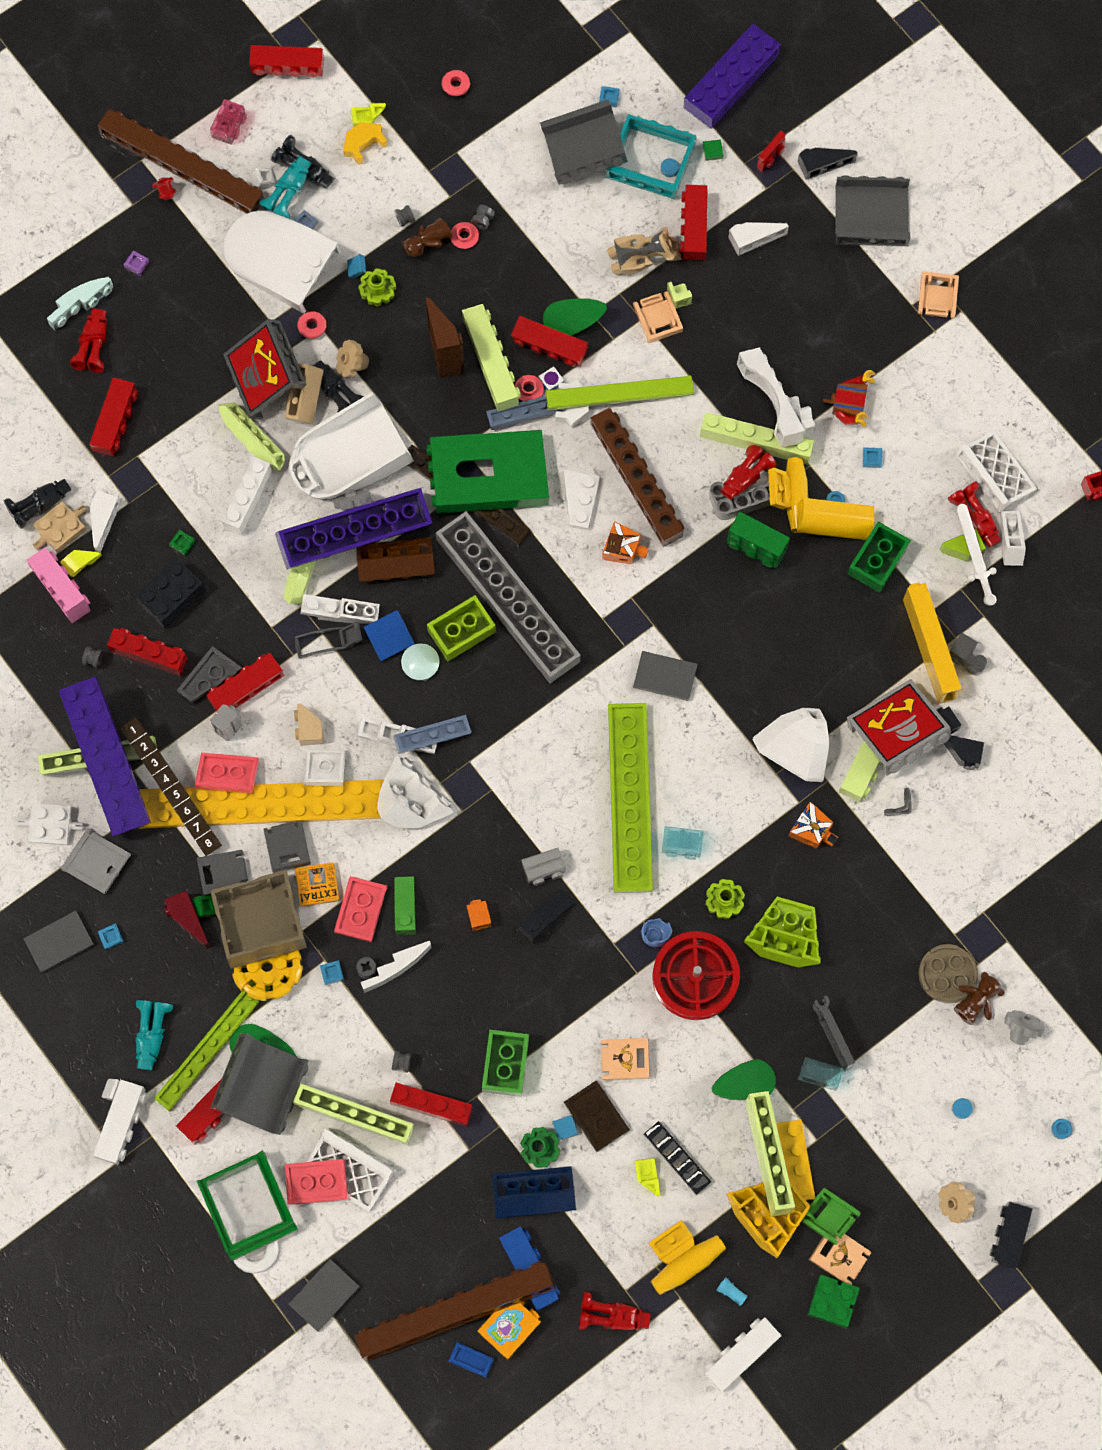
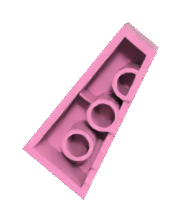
M43 548L27 559V562L70 622L74 623L91 611L88 606L90 601L85 594L82 595L78 591L80 588L76 582L68 578L67 575L69 573L65 567L58 565L56 562L58 558L53 551L48 552L46 548Z

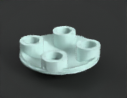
M414 644L407 648L402 655V669L412 679L427 681L438 670L439 656L435 649L427 644Z

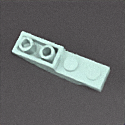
M106 277L92 280L65 293L55 301L58 309L47 318L49 325L56 330L58 327H62L69 317L77 314L81 307L86 311L95 307L103 296H107L112 291L113 284L111 279Z

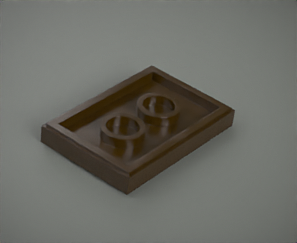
M597 1080L563 1102L596 1153L630 1131Z

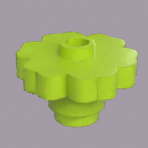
M375 269L373 273L367 271L361 277L359 292L362 299L368 300V304L380 306L382 302L389 303L394 298L396 283L393 276L387 275L386 270Z
M721 879L719 884H711L706 892L708 899L705 904L708 911L716 913L719 919H730L732 914L738 915L744 907L742 900L745 894L741 886H734L732 880ZM726 897L728 901H724L722 898Z

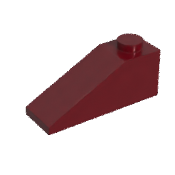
M187 891L165 899L166 906H164L167 917L171 916L174 922L204 947L209 948V942Z

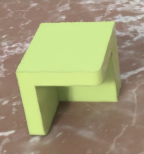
M668 282L667 291L675 309L692 303V294L690 290L687 291L685 284L673 286L672 282Z

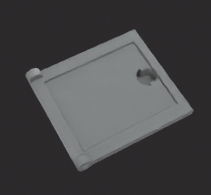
M87 828L60 869L105 894L131 854Z

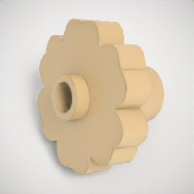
M344 341L343 347H340L338 350L336 369L339 375L345 378L355 377L356 371L365 370L368 367L369 358L363 353L361 344L356 343V341Z
M956 1181L941 1187L938 1196L941 1200L939 1207L942 1214L948 1216L950 1222L957 1224L970 1219L974 1212L973 1205L976 1202L974 1193L969 1189H964L963 1183Z

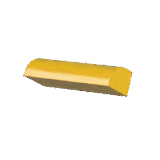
M803 498L797 503V532L867 540L873 530L874 506Z

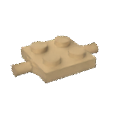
M61 501L35 522L33 526L41 536L39 540L32 544L36 550L47 544L52 546L58 553L84 532L86 527L80 521L79 516L87 511L85 506L82 504L73 511Z

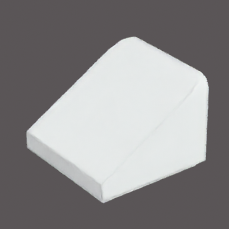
M255 168L250 175L253 186H257L261 190L276 184L271 168Z
M108 1079L102 1098L113 1101L120 1081Z

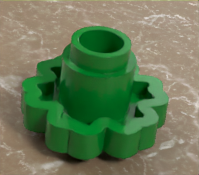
M545 1127L533 1128L531 1134H524L520 1142L524 1148L521 1151V1156L526 1163H533L536 1168H547L550 1161L556 1162L561 1153V1150L557 1147L560 1144V1140L556 1133L548 1132ZM543 1144V1149L539 1152L538 1146Z

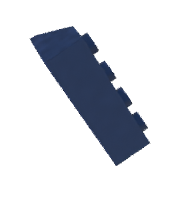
M572 1166L492 1174L496 1218L576 1210Z

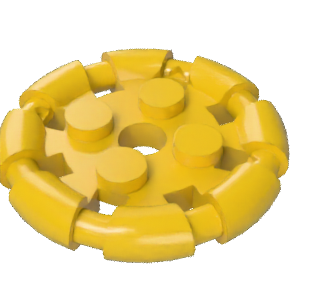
M299 950L235 967L232 976L237 987L241 991H245L247 996L260 1001L272 998L276 1000L292 991L291 988L298 984L303 966L300 964L302 957ZM292 962L293 966L287 968V963ZM266 963L273 966L269 972L262 970V966ZM242 968H247L248 972L243 973ZM284 978L288 979L286 983H282L281 981ZM253 981L256 985L251 987L249 984ZM273 985L272 991H266L265 986Z

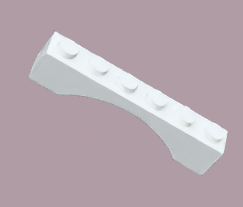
M760 347L740 352L737 366L743 377L760 387L773 402L777 415L774 435L781 448L802 443L805 427L803 423H800L796 410L790 404L789 397L785 395L781 382L775 377L774 369L769 366L766 355L762 353Z

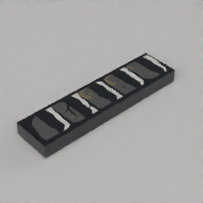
M659 1121L643 1134L695 1195L711 1183V1180Z

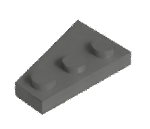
M212 646L177 689V692L194 703L206 695L213 687L223 684L228 677L238 674L242 667Z

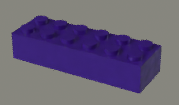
M752 24L684 97L683 108L712 129L779 56L781 44Z

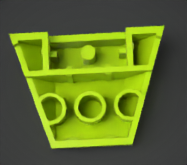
M776 897L764 913V916L744 940L760 957L797 968L817 965L821 962L816 932L815 907Z

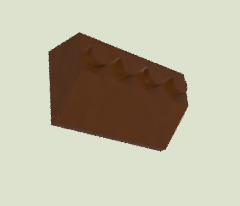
M431 537L372 543L356 548L359 581L372 582L379 579L391 580L399 577L407 579L412 576L420 575L426 577L435 574Z

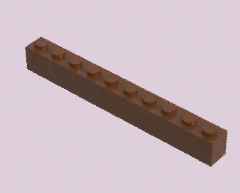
M108 109L97 125L101 135L238 210L248 214L258 211L260 208L259 203L264 199V196L259 187H252L244 179L232 176L226 169L221 170L217 168L213 162H206L198 154L186 151L180 144L175 145L171 143L167 137H160L152 129L140 126L134 119H127L121 112H114Z
M535 1262L526 1270L517 1269L505 1278L503 1276L496 1277L492 1280V1283L486 1285L484 1283L478 1284L471 1291L455 1293L453 1298L439 1299L432 1306L424 1305L418 1307L414 1313H403L398 1315V1319L393 1321L384 1320L378 1323L379 1326L372 1329L371 1327L361 1329L360 1333L355 1335L361 1358L367 1362L556 1288L547 1264L545 1262Z

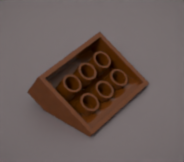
M429 297L425 298L428 329L439 376L444 378L462 374L461 367H464L461 334H457L456 327Z

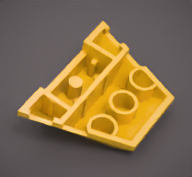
M790 1180L795 1204L791 1214L771 1217L763 1182L727 1193V1198L737 1219L759 1247L775 1258H778L811 1207Z

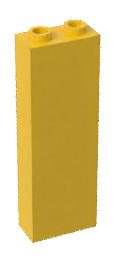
M913 583L907 588L903 601L937 703L941 704L956 700L961 691V686L926 583Z

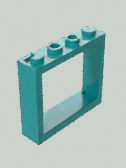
M628 114L620 133L623 147L630 130L634 129L688 146L674 184L618 166L607 169L606 178L675 200L696 145V135L689 133V131L678 130L670 125L659 124L655 120L649 121L638 115L636 117Z

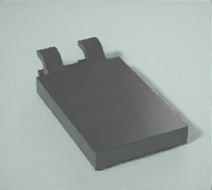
M824 996L822 1000L823 1005H820L815 1000L812 1008L819 1017V1022L843 1071L846 1072L852 1069L855 1061L828 1009L830 1000L828 996Z

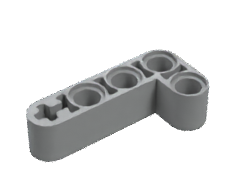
M714 482L710 487L709 499L717 518L723 521L737 517L739 512L746 514L770 506L769 483L746 490L738 497L735 496L732 500L723 494L715 495L713 493L715 490L720 491L724 483ZM761 495L764 499L757 500L755 496ZM744 501L747 505L740 506L737 502ZM727 507L729 511L722 512L720 508Z

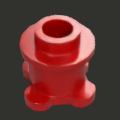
M172 177L160 178L156 183L152 184L153 188L158 189L160 193L159 198L169 200L174 197L176 189L171 185Z

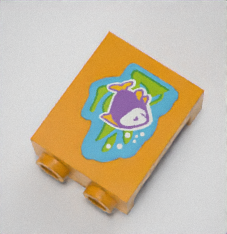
M524 1301L494 1312L478 1330V1333L507 1360L541 1323L538 1320L540 1316L532 1308L528 1311L523 1306L525 1304Z

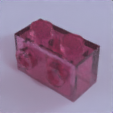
M226 99L223 100L210 128L212 138L232 145L234 139H237L239 136L241 124H244L247 118L243 105Z

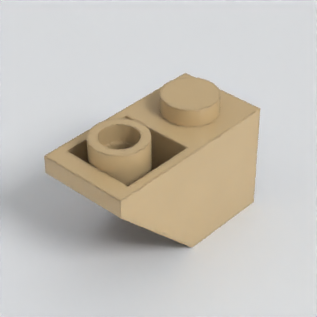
M301 703L297 704V710H294L295 722L298 721V728L295 729L296 740H299L301 746L324 744L321 720Z

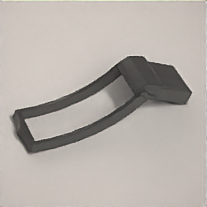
M354 622L346 627L322 629L294 637L295 649L300 659L324 652L345 650L362 641L358 622ZM339 630L342 647L329 648L301 655L299 638Z

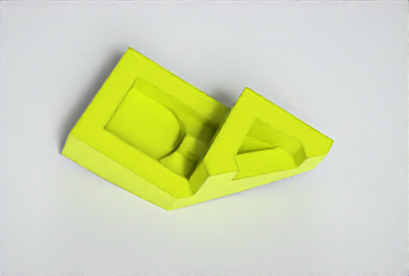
M371 103L369 107H352V126L355 127L360 122L373 123L385 109L386 103Z
M74 550L61 560L60 563L65 567L69 575L74 577L86 565H92L102 554L99 552Z
M655 1158L634 1160L637 1181L657 1197L660 1196Z

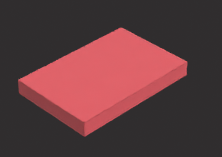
M201 752L195 789L253 794L259 759L258 757Z
M350 876L334 933L372 942L388 886Z
M345 1159L285 1164L288 1205L348 1199Z

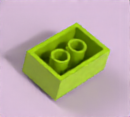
M476 595L428 623L427 630L446 660L450 661L496 633V625Z

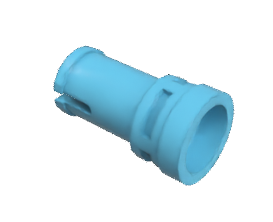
M725 1277L718 1286L717 1291L723 1293L724 1296L727 1295L741 1306L748 1295L733 1285L734 1283H731Z

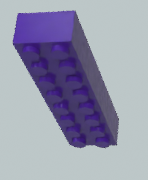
M417 488L280 530L275 533L286 570L427 527L432 524V520L422 489Z
M92 677L60 689L61 699L112 836L116 837L151 824L152 822L98 678Z

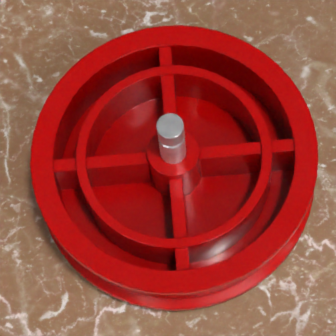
M701 931L682 933L670 939L659 951L653 967V987L659 1001L674 1015L688 1020L708 1019L721 1013L732 1002L740 980L739 964L732 949L717 936Z

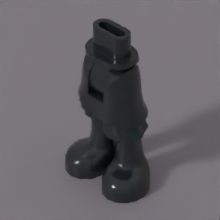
M291 134L288 135L282 144V148L278 147L273 152L271 161L289 167L295 161L287 155L296 160L301 156L311 163L306 180L316 184L318 187L321 185L327 189L334 181V178L329 175V171L316 158L308 157L301 153L295 147V137Z
M322 360L313 365L323 370L320 388L329 401L334 400L337 404V413L364 397L355 394L347 387L343 376L330 368L328 364L325 365ZM339 391L345 395L350 404L340 396Z
M65 479L59 482L55 480L54 484L48 483L37 487L31 495L19 502H14L10 498L4 499L3 502L18 527L22 529L26 526L29 519L37 513L41 515L44 511L46 512L50 507L65 498V494L72 490ZM36 503V505H34V506L31 507L30 509H28V510H26V511H24V512H21V511L25 510L26 508H28L29 506H31L32 504Z

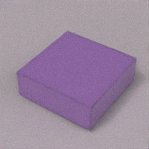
M133 250L124 263V268L140 276L150 261Z

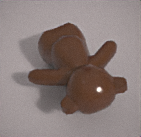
M439 218L433 224L428 225L427 228L421 225L417 236L404 240L402 245L408 255L412 257L422 256L425 246L441 247V239L452 238V233L446 222Z
M982 972L978 988L967 985L959 986V991L971 995L954 1007V1011L969 1025L975 1023L979 1012L983 1009L985 1018L990 1020L992 1018V1009L989 999L997 995L1003 996L1005 992L1001 989L1000 982L995 977L989 976L987 972Z

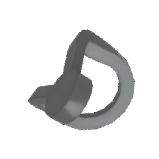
M904 788L905 805L896 809H885V816L911 813L912 800L909 788Z

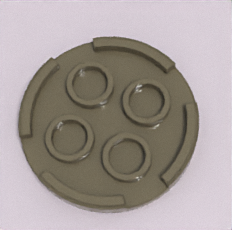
M943 944L932 948L921 960L918 976L923 990L932 999L942 1003H956L970 995L969 993L959 991V986H976L978 968L974 958L968 952L956 945Z

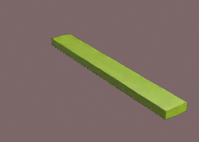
M682 376L547 390L545 395L548 410L690 396L694 395L692 377Z
M251 981L249 985L253 987L256 984ZM265 986L266 991L271 989L269 986ZM242 991L154 1097V1100L170 1112L231 1038V1035L254 1010L260 1000L253 999L247 996L245 991Z

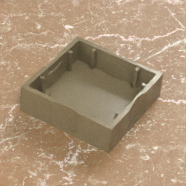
M287 870L261 876L249 882L236 883L210 890L221 928L226 958L231 969L307 948Z

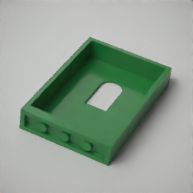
M542 430L430 437V444H427V456L431 455V461H428L429 473H433V478H430V489L434 490L435 495L431 496L432 507H436V513L549 505ZM491 459L493 461L494 476L463 478L456 472L457 465L463 461Z

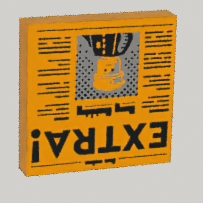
M333 862L295 868L301 907L339 901Z

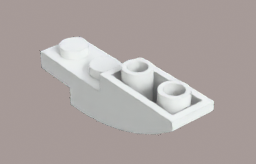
M303 594L300 614L318 617L319 620L370 624L378 620L380 604L345 598L337 600Z

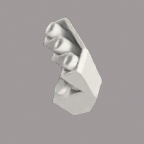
M801 708L783 714L753 737L752 740L762 755L805 781H823L829 750L827 722L820 709Z
M399 755L394 758L379 792L377 809L382 820L396 828H420L454 812L451 800L443 795L433 785L432 781L414 766V763L409 758H403Z

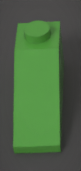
M414 876L394 877L396 935H415Z

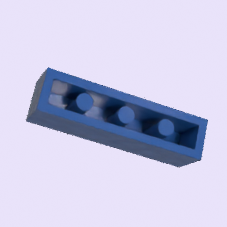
M520 1226L499 1238L515 1270H526L530 1268L531 1264L539 1262L538 1259L541 1256L536 1247L532 1249L529 1243L532 1239L527 1229L522 1230ZM555 1283V1290L531 1298L537 1312L559 1300L558 1295L560 1292Z

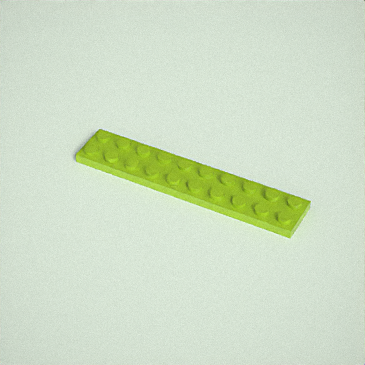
M646 703L608 704L614 893L653 892Z

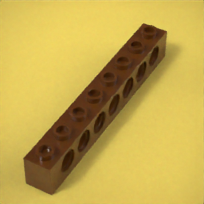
M609 407L590 417V425L660 543L665 547L683 537L684 525L680 519H676L673 506L667 504L664 491L661 488L658 489L653 473L649 474L646 469L648 468L644 458L639 457L636 444L630 442L627 429L621 427L618 414L612 412ZM613 428L615 431L610 433L606 429ZM617 443L624 444V447L618 448L615 445ZM630 458L633 462L626 463L624 460ZM641 474L643 477L637 479L633 475ZM650 489L652 493L645 494L643 490ZM658 504L661 506V508L659 510H655L652 508V506ZM668 520L670 524L663 525L661 521Z

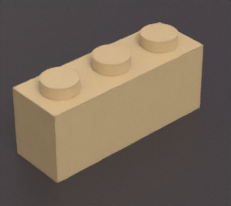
M298 364L307 385L302 389H290L284 418L297 423L313 424L323 370L308 364Z

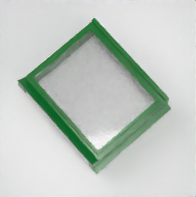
M263 1149L258 1154L206 1178L197 1180L210 1215L231 1261L298 1231Z

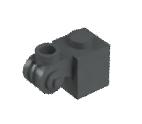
M961 633L949 651L952 662L957 665L966 666V670L972 675L982 672L987 664V659L983 655H977L976 657L973 655L978 642Z

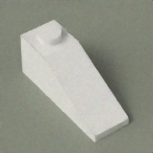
M787 223L737 224L730 229L729 240L739 256L787 235L789 226Z
M97 490L95 496L92 495L89 506L93 545L95 551L101 553L119 509L120 501L116 496Z
M1002 511L1000 514L1004 565H1023L1026 547L1020 511Z

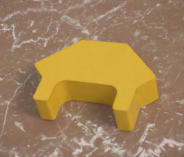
M360 122L347 131L344 156L352 157L360 165L363 163V156L360 152L376 142L382 148L386 147L387 139L382 134V125Z

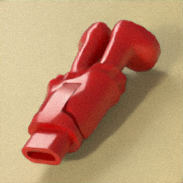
M92 309L91 315H88V320L79 337L78 344L80 349L71 358L69 363L72 368L84 370L87 362V367L90 371L95 373L104 372V363L100 360L99 354L101 346L106 340V311ZM89 346H92L91 353L87 361L86 358Z
M750 445L745 452L746 459L741 465L732 469L720 492L730 500L735 496L738 497L761 478L760 473L762 471L768 472L769 469L776 468L777 464L772 455L766 452L762 456L763 449L761 447ZM759 460V462L752 469H749V467L754 462Z
M975 481L963 490L954 492L947 500L956 506L960 504L967 506L974 530L977 529L982 541L986 542L990 548L1002 540L998 535L999 531L992 514L989 513V510L984 509L976 496L979 484ZM965 499L970 503L975 512H972Z
M584 1291L579 1330H585L589 1325H603L605 1330L609 1328L611 1330L636 1329L638 1331L640 1328L649 1329L650 1313L642 1312V1309L638 1310L633 1306L623 1303H600L592 1299L590 1292ZM583 1311L608 1313L610 1316H597Z

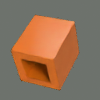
M481 899L471 901L470 905H467V911L472 931L492 927L486 901L481 902Z

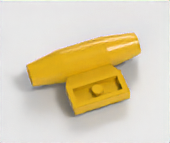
M792 457L787 460L786 472L776 468L768 470L769 499L771 506L786 509L791 531L799 533L797 532V503L803 498H808V483L803 459Z
M680 1220L649 1242L650 1247L659 1260L668 1264L651 1281V1284L659 1295L682 1285L708 1267L726 1249L725 1245L716 1235L694 1246L693 1235L683 1221Z

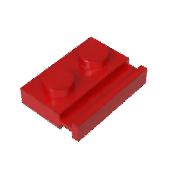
M780 131L759 155L757 169L761 172L766 168L769 169L775 161L774 158L784 152L786 148V134Z

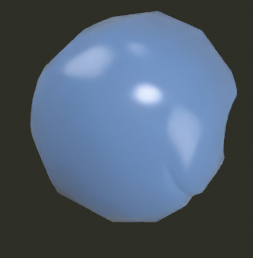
M660 918L648 920L643 924L641 930L643 941L651 947H662L669 941L672 934L670 923H665Z

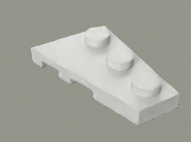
M563 469L570 527L588 531L600 476Z

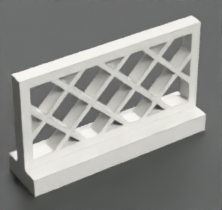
M995 431L968 445L965 443L960 446L956 454L957 458L973 480L978 482L979 488L997 513L1004 511L1007 506L1037 490ZM993 438L996 442V448L986 445L987 440ZM974 447L981 448L982 453L981 455L974 454L971 449ZM985 450L995 452L994 459L985 457ZM998 453L1005 455L1007 462L997 460ZM983 461L993 463L992 470L984 468L982 465ZM995 465L1004 466L1005 473L995 471ZM1008 468L1015 469L1018 473L1017 477L1007 474ZM993 476L1002 477L1003 483H995ZM1006 479L1016 481L1015 488L1006 486ZM1019 482L1026 484L1029 489L1026 491L1018 489ZM1004 490L1014 492L1013 498L1008 500L1004 495Z
M325 1129L307 1162L319 1159L323 1161V1158L331 1156L334 1157V1160H337L336 1155L346 1154L350 1163L346 1167L350 1166L353 1178L347 1179V1182L354 1180L356 1192L348 1193V1199L370 1212L396 1170L331 1129ZM324 1141L331 1145L333 1154L322 1156L320 1148ZM362 1164L365 1166L367 1175L356 1177L353 1165ZM378 1174L384 1180L380 1186L373 1188L370 1176ZM367 1177L370 1189L359 1191L356 1179ZM371 1191L372 1201L369 1206L361 1201L360 1193Z

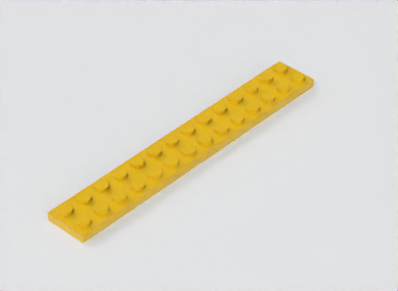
M385 779L343 781V786L304 785V783L254 785L253 794L195 789V787H184V789L209 826L298 822L299 820L302 822L381 819L377 806L379 792ZM160 788L139 789L152 823L137 829L186 827Z

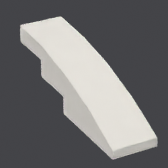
M362 717L356 737L396 747L393 738L395 734L416 728L406 725L399 726L385 721L378 722ZM437 744L414 751L434 754Z
M430 941L394 953L393 958L395 962L378 967L379 976L361 982L364 993L386 984L412 967L432 948Z

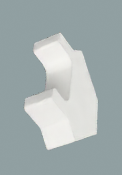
M575 379L570 384L559 383L558 389L584 386ZM589 406L567 408L564 412L556 411L555 421L566 422L570 428H573L588 416Z
M797 396L789 398L792 408L797 412L800 423H803L805 427L804 436L811 435L815 427L811 407L801 408Z

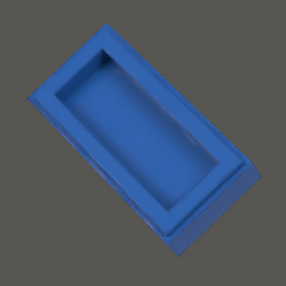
M457 1342L449 1362L486 1378L494 1358Z

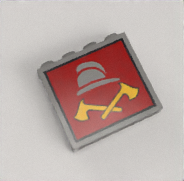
M912 679L847 717L848 728L852 732L856 730L883 764L886 776L898 772L904 765L913 763L917 757L929 753L935 746L944 744L951 737L950 726Z

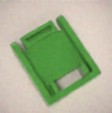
M823 1188L810 1204L811 1207L801 1222L834 1245H837L838 1241L835 1237L837 1236L841 1239L856 1220L852 1216L859 1217L861 1213ZM823 1202L827 1203L828 1205L817 1217V1219H815L813 1215L820 1208Z

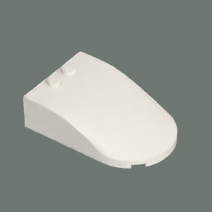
M255 211L240 217L228 230L224 242L226 261L238 277L303 314L306 310L302 303L333 252L339 255L342 253L338 243L296 221L268 211Z
M371 392L304 433L293 447L294 451L289 466L295 484L304 493L318 499H331L344 495L348 491L358 490L376 483L409 465L414 460L382 402Z

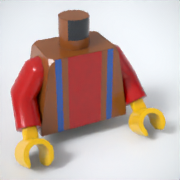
M867 370L864 375L838 384L836 393H824L823 403L834 404L832 414L844 425L860 424L863 427L867 425L864 419H869V417L863 410L868 388L866 383L874 384L876 381L874 378H870L872 375H875L873 371Z

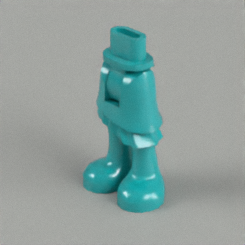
M299 156L296 162H292V165L277 180L278 183L274 185L276 189L267 199L261 200L259 205L269 212L290 219L287 208L296 193L299 194L300 190H302L311 163ZM284 191H287L282 200L280 201V203L276 206V203L282 195V193Z
M137 1000L136 1007L141 1012L140 1030L135 1038L136 1059L138 1060L137 1069L153 1070V1064L157 1061L155 1058L159 1054L164 1037L162 1034L165 1029H161L165 1013L172 1011L173 1005ZM154 1005L152 1030L149 1031L150 1015Z

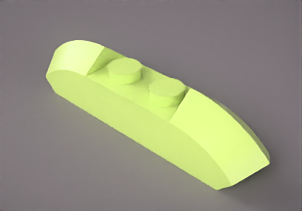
M237 403L218 404L225 425L247 447V450L256 458L269 462L272 469L281 470L285 462L284 453L249 418Z
M316 517V518H314V519H311V520H309L308 522L313 521V520H316V519H319L320 517ZM316 561L291 568L283 597L289 604L302 603V597L306 593Z

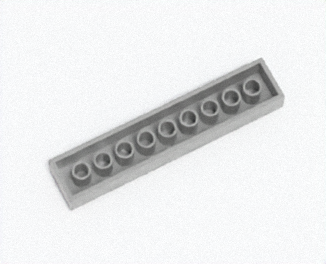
M467 511L436 532V539L550 684L580 662L581 655Z

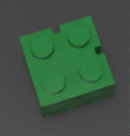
M820 1275L807 1316L846 1329L853 1309H850V1307L855 1305L860 1288L844 1282L837 1285L838 1280Z

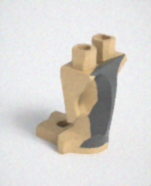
M666 226L650 237L637 234L614 239L615 245L607 249L608 255L612 260L618 258V262L611 264L612 272L615 275L623 273L627 276L634 275L654 265L650 260L654 256L665 257L667 261L682 259L679 251V241L669 234ZM637 241V244L632 247V243ZM641 259H645L644 263L639 264Z

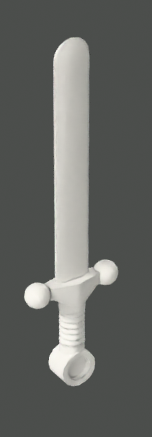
M960 504L957 506V513L976 571V575L970 574L968 580L973 582L975 579H979L985 593L984 603L988 606L994 605L996 603V596L991 592L987 577L990 574H996V569L992 567L988 571L986 570L968 508L965 504Z

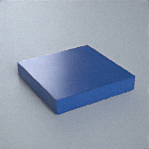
M398 610L363 627L380 661L415 644Z

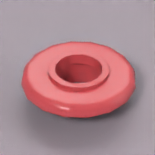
M452 70L446 73L442 80V88L447 94L452 96H461L470 87V79L463 71ZM453 81H459L461 82V85L458 87H454L451 85V83Z
M458 223L451 230V242L458 248H471L478 241V229L471 223ZM465 231L470 235L467 238H461L459 234Z
M309 311L299 318L298 330L301 335L309 339L320 337L326 330V320L320 313ZM310 322L317 323V327L314 329H309L307 327V324Z
M533 375L522 376L515 383V387L519 388L521 394L519 399L522 401L539 398L543 394L544 387L541 380ZM529 384L534 387V390L526 392L523 388Z

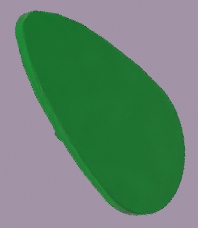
M590 298L557 301L546 308L543 315V324L571 336L598 321L607 310V305L604 302Z
M255 1024L239 1026L230 1038L231 1052H233L239 1034L247 1033L258 1041L296 1056L286 1042Z
M753 1059L741 1063L722 1074L715 1081L711 1090L714 1095L724 1099L746 1100L748 1095L752 1093L769 1091L770 1095L775 1088L776 1077L773 1069L766 1062Z

